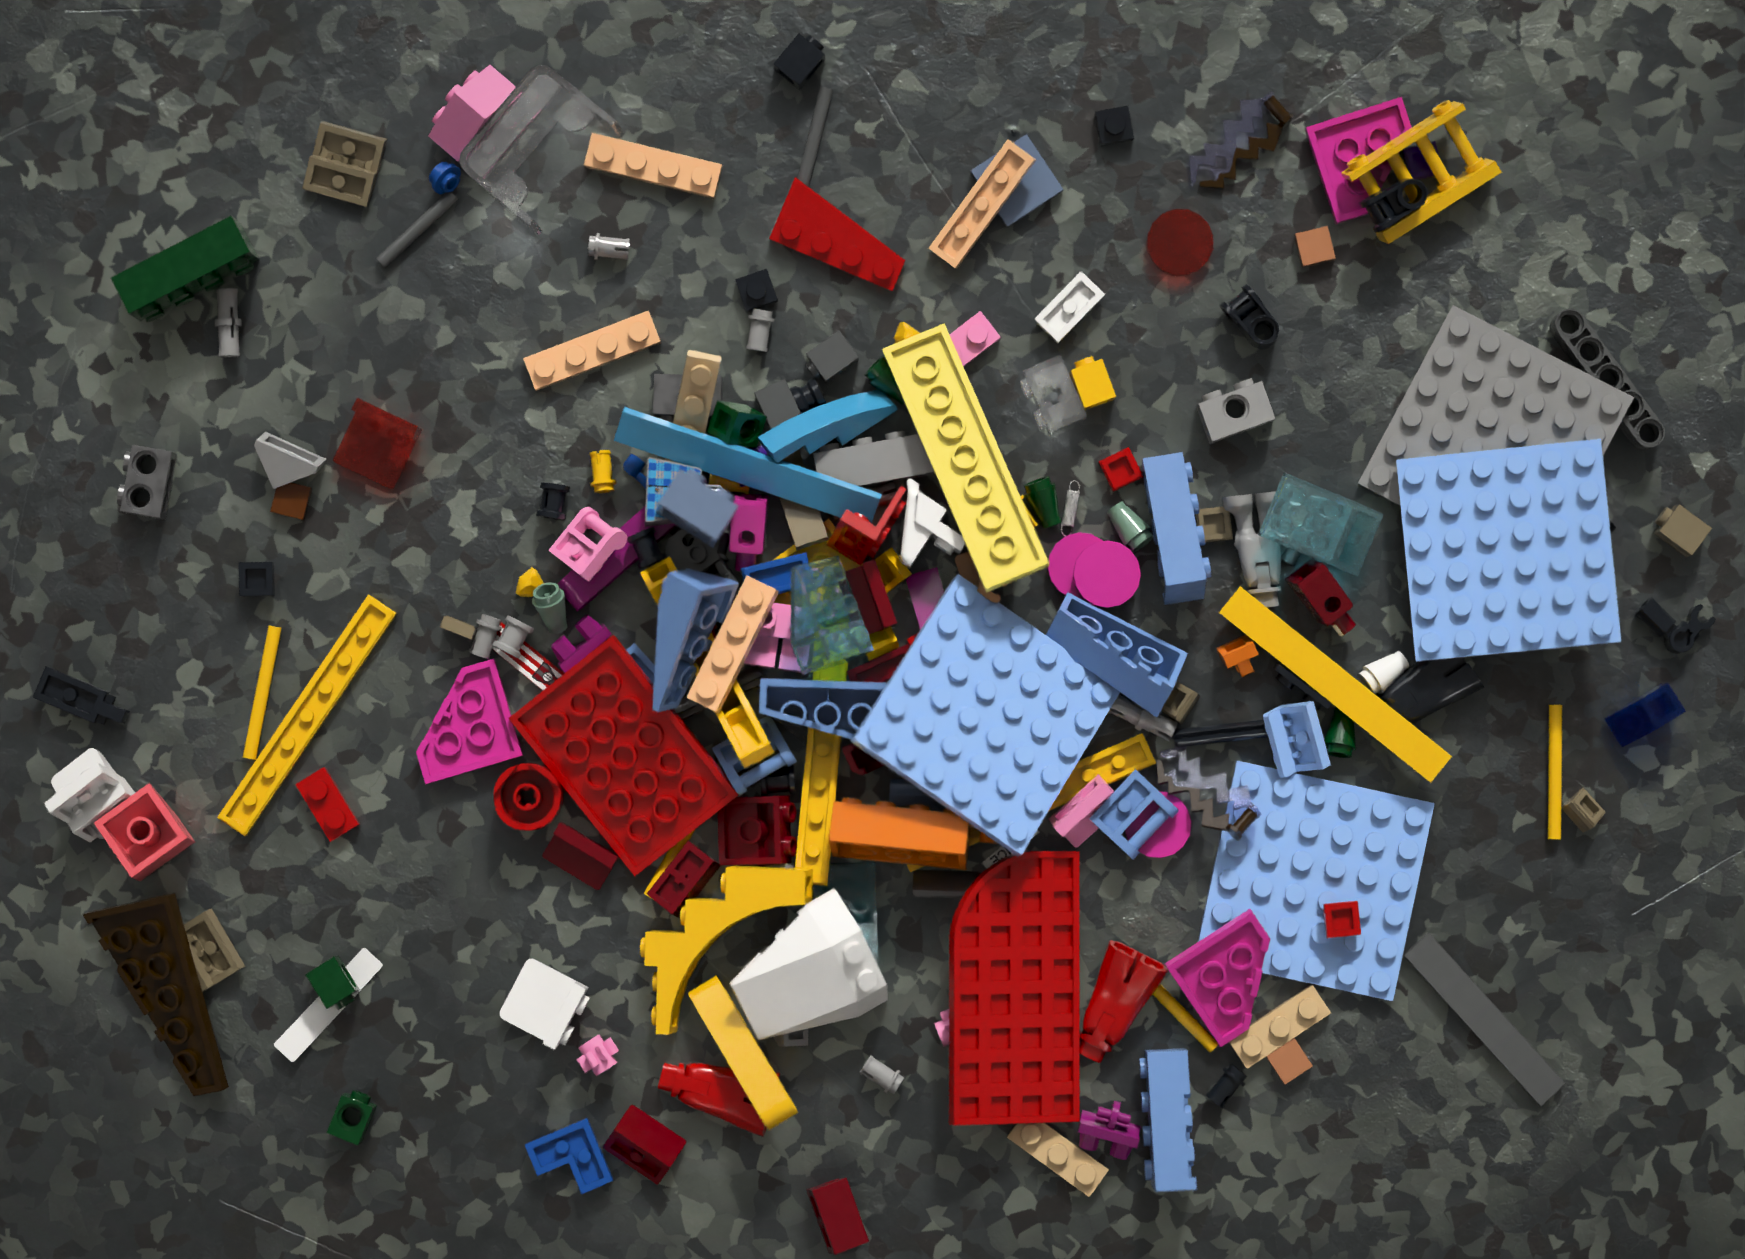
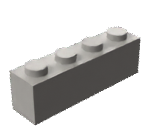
M905 431L885 434L886 440L873 442L872 437L852 440L853 446L839 448V443L827 444L819 448L820 452L813 453L818 473L859 487H869L935 474L919 435L906 436Z

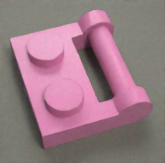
M585 507L579 511L548 551L589 582L601 570L604 562L612 552L625 546L627 535L621 529L613 528L600 519L598 512L593 508ZM587 529H593L603 537L597 545L583 535Z

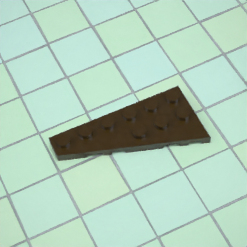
M175 893L82 914L87 923H92L100 935L101 939L98 941L104 951L109 950L118 965L117 972L144 1015L148 1014L157 1028L154 1031L160 1042L164 1041L174 1056L172 1062L193 1096L223 1091L228 1088L229 1085Z

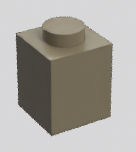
M1679 504L1673 506L1672 509L1666 507L1655 521L1658 528L1654 534L1683 556L1689 557L1695 553L1712 528Z

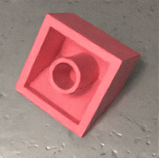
M150 783L94 822L131 878L142 881L195 843L181 820Z

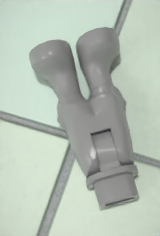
M1275 491L1254 494L1260 525L1258 534H1256L1253 528L1252 494L1222 497L1224 509L1234 515L1237 531L1234 546L1238 550L1243 577L1248 588L1246 591L1266 607L1279 606L1277 591H1281V586L1278 585L1281 578L1280 545L1283 539L1276 526V511L1285 503L1286 492Z

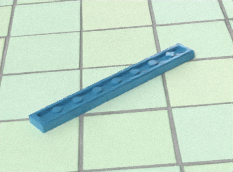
M624 407L614 438L616 442L684 465L701 468L704 472L840 518L848 509L853 513L856 512L864 515L872 524L881 498L880 493L783 460L777 463L771 456L739 445L728 444L718 438Z

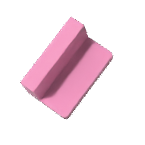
M1098 774L1051 816L1049 821L1062 837H1065L1077 848L1099 829L1089 818L1108 799L1114 790Z

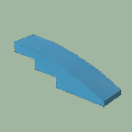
M868 391L850 395L810 409L786 420L760 435L758 439L761 446L778 463L801 447L811 454L834 438L841 445H844L898 409L895 403L882 391Z

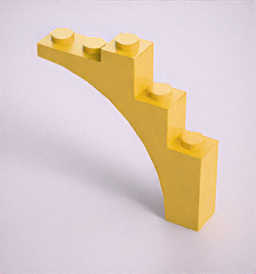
M670 556L640 572L657 606L662 594L664 579L668 576L669 572L678 571ZM712 633L708 637L712 641L708 652L704 650L694 663L696 677L715 640ZM736 679L720 713H715L743 767L747 768L775 752L750 702Z
M758 866L726 867V873L722 874L720 883L721 892L725 893V899H686L685 905L681 907L680 922L681 925L685 926V931L651 930L645 932V937L641 939L640 955L644 958V966H657V972H654L652 978V988L654 992H657V999L651 1013L652 1025L656 1026V1034L670 1035L678 1031L680 1006L688 981L700 959L715 941L738 922L760 911L778 906L805 905L811 902L813 869Z

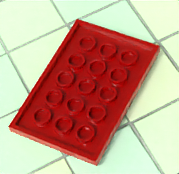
M612 635L508 719L548 769L556 776L559 783L631 873L636 876L739 794L736 793L726 774L674 709L661 712L653 710L654 684L616 636Z

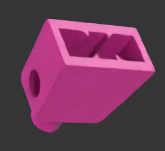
M735 493L734 495L736 498L734 503L738 505V508L731 520L729 552H736V571H740L744 567L756 565V554H763L769 495H745L744 493ZM742 532H752L753 540H744L742 538Z

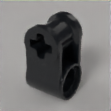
M1405 178L1370 195L1359 204L1361 208H1366L1375 224L1373 230L1375 233H1378L1425 204L1428 191L1423 182L1417 179ZM1409 184L1414 185L1417 190V197L1412 203L1405 202L1402 196L1403 189Z
M1245 284L1242 287V292L1228 303L1223 302L1220 304V308L1226 317L1241 331L1252 346L1258 349H1267L1276 342L1279 334V325L1249 285ZM1247 302V304H1245L1242 308L1237 310L1239 307H1241L1244 303ZM1260 324L1267 325L1272 330V337L1267 340H1261L1256 337L1254 328Z

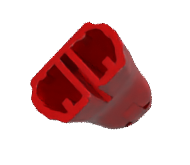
M1109 941L1083 1019V1031L1080 1034V1038H1082L1080 1043L1081 1055L1095 1062H1102L1106 1052H1111L1113 1046L1121 1041L1128 1032L1141 1009L1169 970L1164 964L1121 942Z
M664 1063L658 1089L671 1092V1097L674 1098L678 1095L677 1098L691 1108L703 1111L741 1129L764 1137L767 1127L731 1067L703 1063L686 1064L685 1067L684 1063H679V1066ZM776 1073L780 1080V1073Z

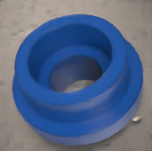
M448 162L439 163L429 175L432 189L438 194L453 191L460 182L461 170L455 164H449Z

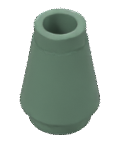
M1123 501L1113 506L1107 512L1122 544L1127 548L1129 547L1133 553L1143 548L1154 538L1150 532L1151 527L1126 506Z
M552 582L536 587L533 591L532 604L548 628V631L551 634H559L565 631L568 624L564 591L556 583Z

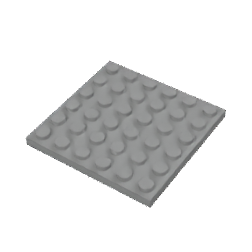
M1453 305L1363 472L1358 485L1401 507L1396 463L1398 459L1601 439L1602 455L1604 456L1634 397Z

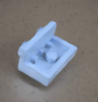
M1314 701L1281 704L1263 715L1265 730L1268 734L1274 763L1280 778H1286L1295 772L1325 769L1331 765Z

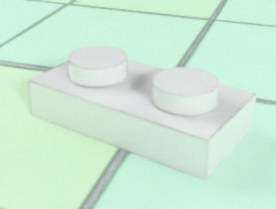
M1080 271L1040 312L1034 321L1055 342L1059 343L1105 294Z

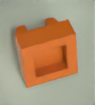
M1247 635L1216 648L1227 668L1235 666L1241 677L1254 672L1250 658L1259 654L1253 641Z

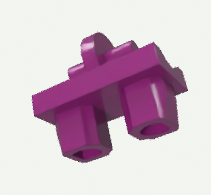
M586 614L574 625L585 638L582 642L574 647L566 636L562 635L551 644V648L559 660L557 663L565 673L612 635L604 623L600 625L595 619Z
M1115 1100L1111 1110L1100 1106L1097 1109V1113L1082 1110L1078 1128L1080 1133L1079 1147L1096 1151L1100 1139L1112 1142L1110 1155L1127 1160L1132 1148L1137 1149L1141 1126L1130 1123L1131 1115L1119 1112L1121 1102Z

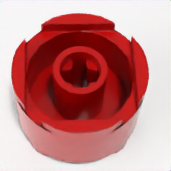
M535 763L517 764L505 770L498 778L494 786V806L498 816L508 826L523 831L537 830L549 825L559 815L563 805L564 791L556 776L547 767ZM534 789L533 797L536 799V802L524 805L522 803L524 796L521 794L522 790L530 791Z

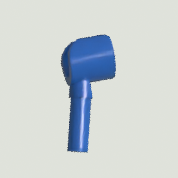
M630 454L624 462L623 468L626 473L640 482L646 490V476L640 473L646 463L634 454Z

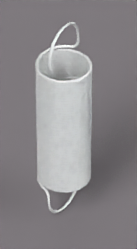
M1067 490L1061 525L1071 527V532L1075 523L1080 495L1079 490Z

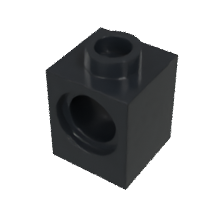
M798 33L773 63L774 70L800 91L825 61V54L822 52L824 47L811 35L805 38Z

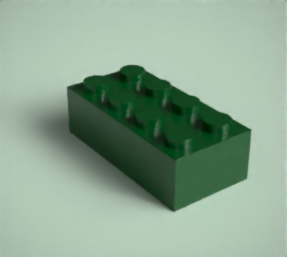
M229 216L111 277V280L128 313L139 321L145 319L146 322H151L165 314L163 309L173 304L176 307H180L191 302L194 299V293L204 288L208 292L220 287L225 283L223 278L233 273L236 276H240L251 271L254 268L253 263L258 261L259 258L242 225L234 217Z

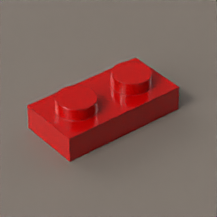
M326 767L321 768L295 784L330 842L360 825Z

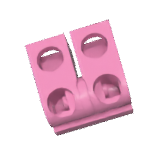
M773 603L744 664L775 669L779 638H782L779 670L809 674L816 609Z

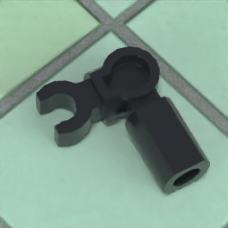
M1652 597L1646 600L1635 612L1659 637L1663 636L1665 638V647L1674 654L1690 650L1694 645V641L1700 636L1698 632L1710 628L1716 620L1714 617H1710L1705 623H1701L1697 618L1698 612L1703 608L1700 604L1692 607L1689 611L1687 622L1682 621L1676 626L1674 624L1676 621Z

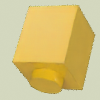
M1093 356L1074 363L1076 368L1072 369L1069 374L1083 411L1116 398L1103 359L1094 361Z

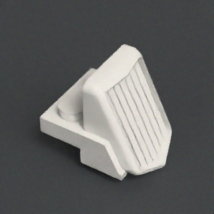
M908 479L901 554H898L900 562L910 569L931 536L936 539L934 546L951 556L953 551L960 555L966 545L962 535L941 522L946 515L947 509L919 492V483L913 479Z
M90 748L52 777L51 784L56 792L44 804L50 814L68 823L73 834L88 842H92L96 838L104 839L94 822L135 794L125 778L114 771L101 752Z

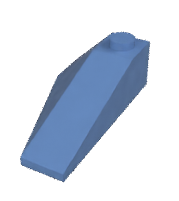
M691 569L669 572L668 576L664 579L662 594L658 602L653 710L661 712L678 707L696 674V667L694 666L696 659L704 650L708 652L712 641L708 639L717 621L723 624L730 610L739 584L738 582Z

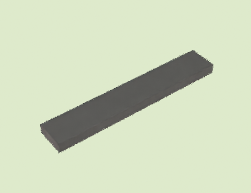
M1430 933L1425 934L1403 954L1539 1106H1542L1566 1084Z

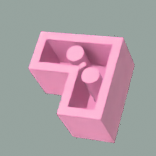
M491 65L480 73L476 70L473 71L462 87L457 84L447 94L445 100L448 104L446 107L443 106L433 117L432 122L435 125L428 137L459 162L478 146L489 126L508 112L520 90Z

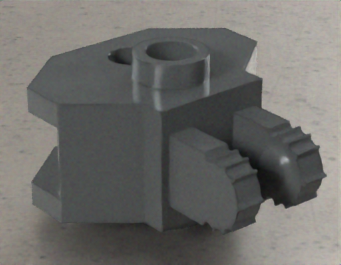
M727 528L714 548H711L683 529L667 540L664 553L667 557H671L678 571L691 569L712 574L718 569L723 578L737 582L735 575L727 565L729 560L725 556L730 540V532Z

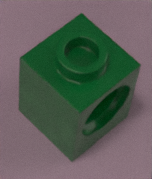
M717 400L707 432L728 444L757 448L759 443L758 437L762 434L767 416L745 404Z
M339 955L332 957L305 974L326 1009L336 1006L338 1010L355 1001L352 994L360 990Z
M352 1090L351 1094H342L326 1133L355 1145L361 1144L377 1106L370 1102L371 1096L356 1090ZM348 1107H356L361 1112L362 1118L359 1124L352 1125L346 1121L345 1111Z

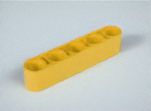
M715 975L689 991L690 999L768 1130L773 1129L797 1114L798 1111L718 976Z

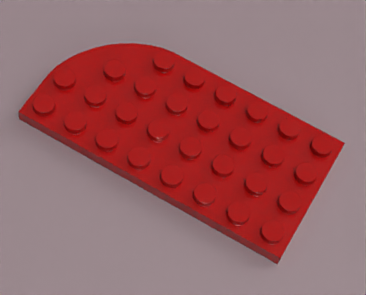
M1024 851L1018 857L1014 854L1007 856L984 870L969 886L958 904L949 934L950 1125L1080 1122V851Z

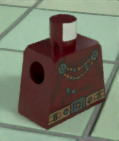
M1310 559L1285 578V581L1318 623L1325 626L1331 624L1339 636L1347 634L1356 626V623L1347 613L1354 605L1325 564ZM1330 597V603L1325 607V602Z

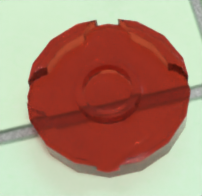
M1173 209L1161 214L1152 223L1147 235V251L1151 260L1160 271L1172 276H1187L1198 271L1208 262L1213 250V234L1209 224L1200 214L1188 209Z

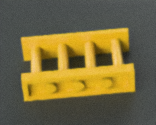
M1450 100L1440 103L1432 109L1434 114L1368 156L1361 154L1347 163L1349 168L1341 172L1344 179L1354 181L1359 178L1369 196L1381 190L1370 170L1385 160L1388 161L1398 180L1405 178L1413 179L1398 152L1415 142L1437 179L1438 183L1436 186L1438 189L1428 194L1425 204L1402 217L1401 220L1392 226L1376 233L1380 241L1390 244L1502 173L1496 161L1487 158L1483 159L1482 157L1478 158L1455 118L1456 115L1466 110L1463 103L1450 102ZM1444 124L1466 163L1464 167L1466 171L1457 177L1449 175L1427 136L1428 133ZM1409 184L1404 188V191L1410 200L1408 203H1412L1417 197V190L1414 185Z

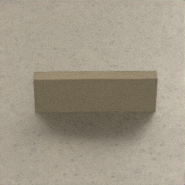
M799 449L783 459V461L805 468ZM779 497L797 550L829 540L819 510Z

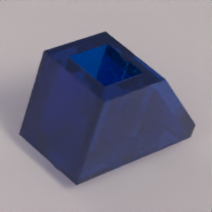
M1660 683L1610 714L1604 720L1620 746L1624 747L1657 730L1686 712L1669 683Z

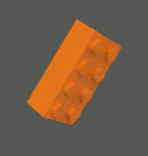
M843 798L842 802L834 801L829 843L832 857L966 870L971 829L968 822L948 808H944L943 812L930 811V808L925 805L914 804L910 805L908 809L896 807L895 803L888 801H877L876 805L862 804L860 799Z

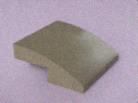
M325 121L320 122L313 155L309 158L302 189L367 207L375 186L387 139Z
M212 908L184 924L202 992L245 967Z

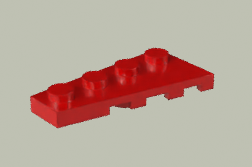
M794 178L769 239L893 291L906 260L798 178Z

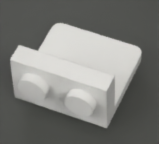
M528 959L500 1010V1017L543 1040L544 1045L555 1050L559 1043L565 1046L574 1030V1027L569 1024L575 1013L580 1016L583 1013L590 997L585 995L589 987L536 959Z

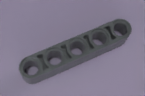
M1565 309L1555 315L1550 323L1551 334L1574 366L1599 380L1602 371L1610 372L1615 378L1613 387L1634 397V413L1632 415H1625L1619 426L1631 444L1640 450H1649L1658 446L1665 436L1663 424L1585 317L1575 309ZM1562 317H1568L1574 321L1575 330L1573 334H1567L1561 330L1560 320ZM1582 344H1588L1593 347L1595 357L1592 361L1584 360L1581 357L1580 347ZM1643 425L1650 426L1654 431V439L1651 443L1644 442L1640 437L1639 431Z

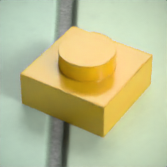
M892 547L875 559L887 593L912 574L900 562L898 554Z
M891 627L860 638L856 636L869 661L900 648Z

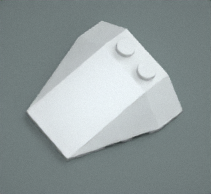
M835 889L804 905L797 913L799 916L785 931L781 929L775 935L776 940L763 954L759 952L730 982L731 988L758 1040L859 1017L888 1000L887 984L866 939Z

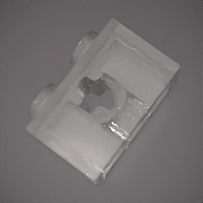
M1061 355L1023 370L1022 375L1024 379L1019 382L1026 399L1033 398L1038 410L1033 411V415L1040 430L1046 428L1050 435L1087 418L1085 409ZM1049 387L1052 392L1058 391L1060 393L1055 405L1050 400L1044 401L1043 399L1047 393L1046 389Z

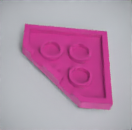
M1402 97L1305 128L1336 224L1368 214L1366 208H1361L1359 204L1362 200L1369 197L1359 178L1354 181L1344 179L1341 172L1349 168L1347 163L1361 154L1368 156L1412 128ZM1387 160L1370 170L1380 189L1392 169Z
M495 659L461 668L455 683L416 751L425 784L524 756L516 728L508 719L512 714Z
M1248 909L1165 963L1167 969L1220 1047L1250 1028L1252 1008L1255 997L1258 994L1263 972V961L1269 947L1270 937L1251 909Z

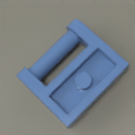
M767 715L759 720L773 750L776 751L778 749L780 753L741 776L738 775V772L745 768L739 760L729 738L712 748L733 788L739 794L738 796L747 792V787L787 764L789 767L797 762L771 716Z
M1135 769L1089 819L1125 854L1134 860L1140 854L1138 850L1169 817L1173 818L1179 810ZM1154 801L1160 808L1127 841L1121 834Z

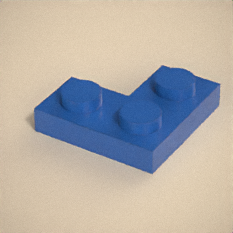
M588 1117L525 1144L537 1176L569 1163L581 1194L614 1180Z

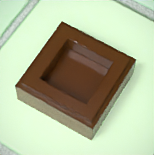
M288 483L277 487L270 512L304 521L313 488L295 483Z

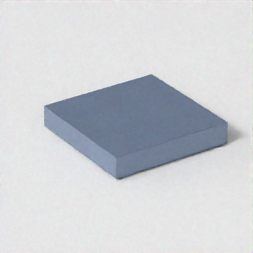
M1027 134L1013 143L1035 158L1036 161L998 212L1007 228L1064 190ZM997 154L971 170L970 173L976 182Z

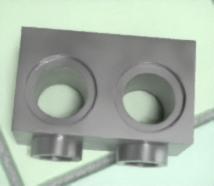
M132 445L131 452L127 451L125 453L123 461V471L127 472L125 485L121 484L117 493V504L121 505L120 511L162 520L166 519L177 459L176 453ZM153 456L156 460V468L152 473L144 474L141 470V463L146 457ZM146 489L150 494V501L146 506L139 508L135 503V495L138 491Z

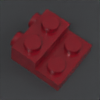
M790 796L736 797L717 812L719 865L792 863V856H795L797 851V840L794 836H791V823L796 819V807L793 802H790Z

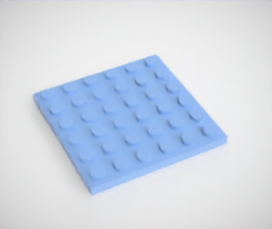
M1601 439L1396 460L1416 662L1621 642Z
M957 574L945 590L851 742L1018 857L1023 854L1120 692L1073 660L1065 648L1001 603H994L986 599L977 591L978 587Z
M1236 761L1225 814L1229 813V824L1232 825L1247 808L1254 811L1258 817L1238 841L1226 831H1221L1197 942L1248 909H1251L1270 937L1268 951L1265 953L1262 973L1393 1001L1435 803L1297 773L1286 778H1280L1277 769ZM1358 901L1361 935L1326 938L1323 904Z

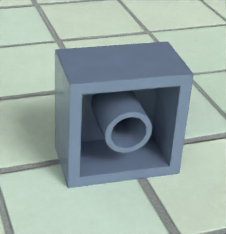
M680 469L658 502L656 512L711 548H714L737 511L738 505L734 503L736 498L720 487L715 491L705 485L706 479L696 471L689 469L686 473Z

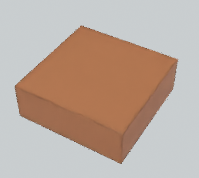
M1328 226L1294 235L1302 267L1336 259Z
M1295 1038L1266 1056L1283 1084H1287L1313 1067Z

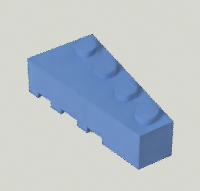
M1183 452L1143 458L1142 473L1148 510L1153 515V519H1151L1153 540L1155 545L1159 547V550H1157L1159 577H1164L1165 580L1164 593H1162L1164 605L1204 599L1206 578L1211 577L1209 558H1202L1200 546L1205 545L1203 526H1196L1194 514H1199L1197 495L1190 494L1188 484L1193 482L1191 463L1184 462Z
M1068 592L1046 633V636L1065 648L1073 660L1155 717H1158L1172 692L1188 654Z
M761 678L759 713L853 739L888 682Z
M1185 1048L1145 1050V1058H1139L1140 1079L1146 1078L1147 1092H1141L1142 1112H1148V1126H1142L1143 1146H1149L1150 1160H1144L1145 1180H1151V1186L1156 1192L1197 1190L1196 1177L1192 1178L1191 1172L1195 1156L1193 1142L1190 1139L1193 1125L1191 1105H1188V1098H1190L1188 1050Z

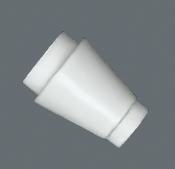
M1397 651L1394 654L1363 666L1362 672L1357 674L1359 682L1375 695L1377 693L1383 694L1409 668V663L1400 651Z

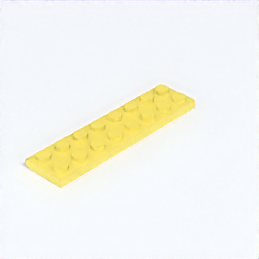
M945 323L883 348L884 357L985 591L989 592L1049 567L1048 559Z

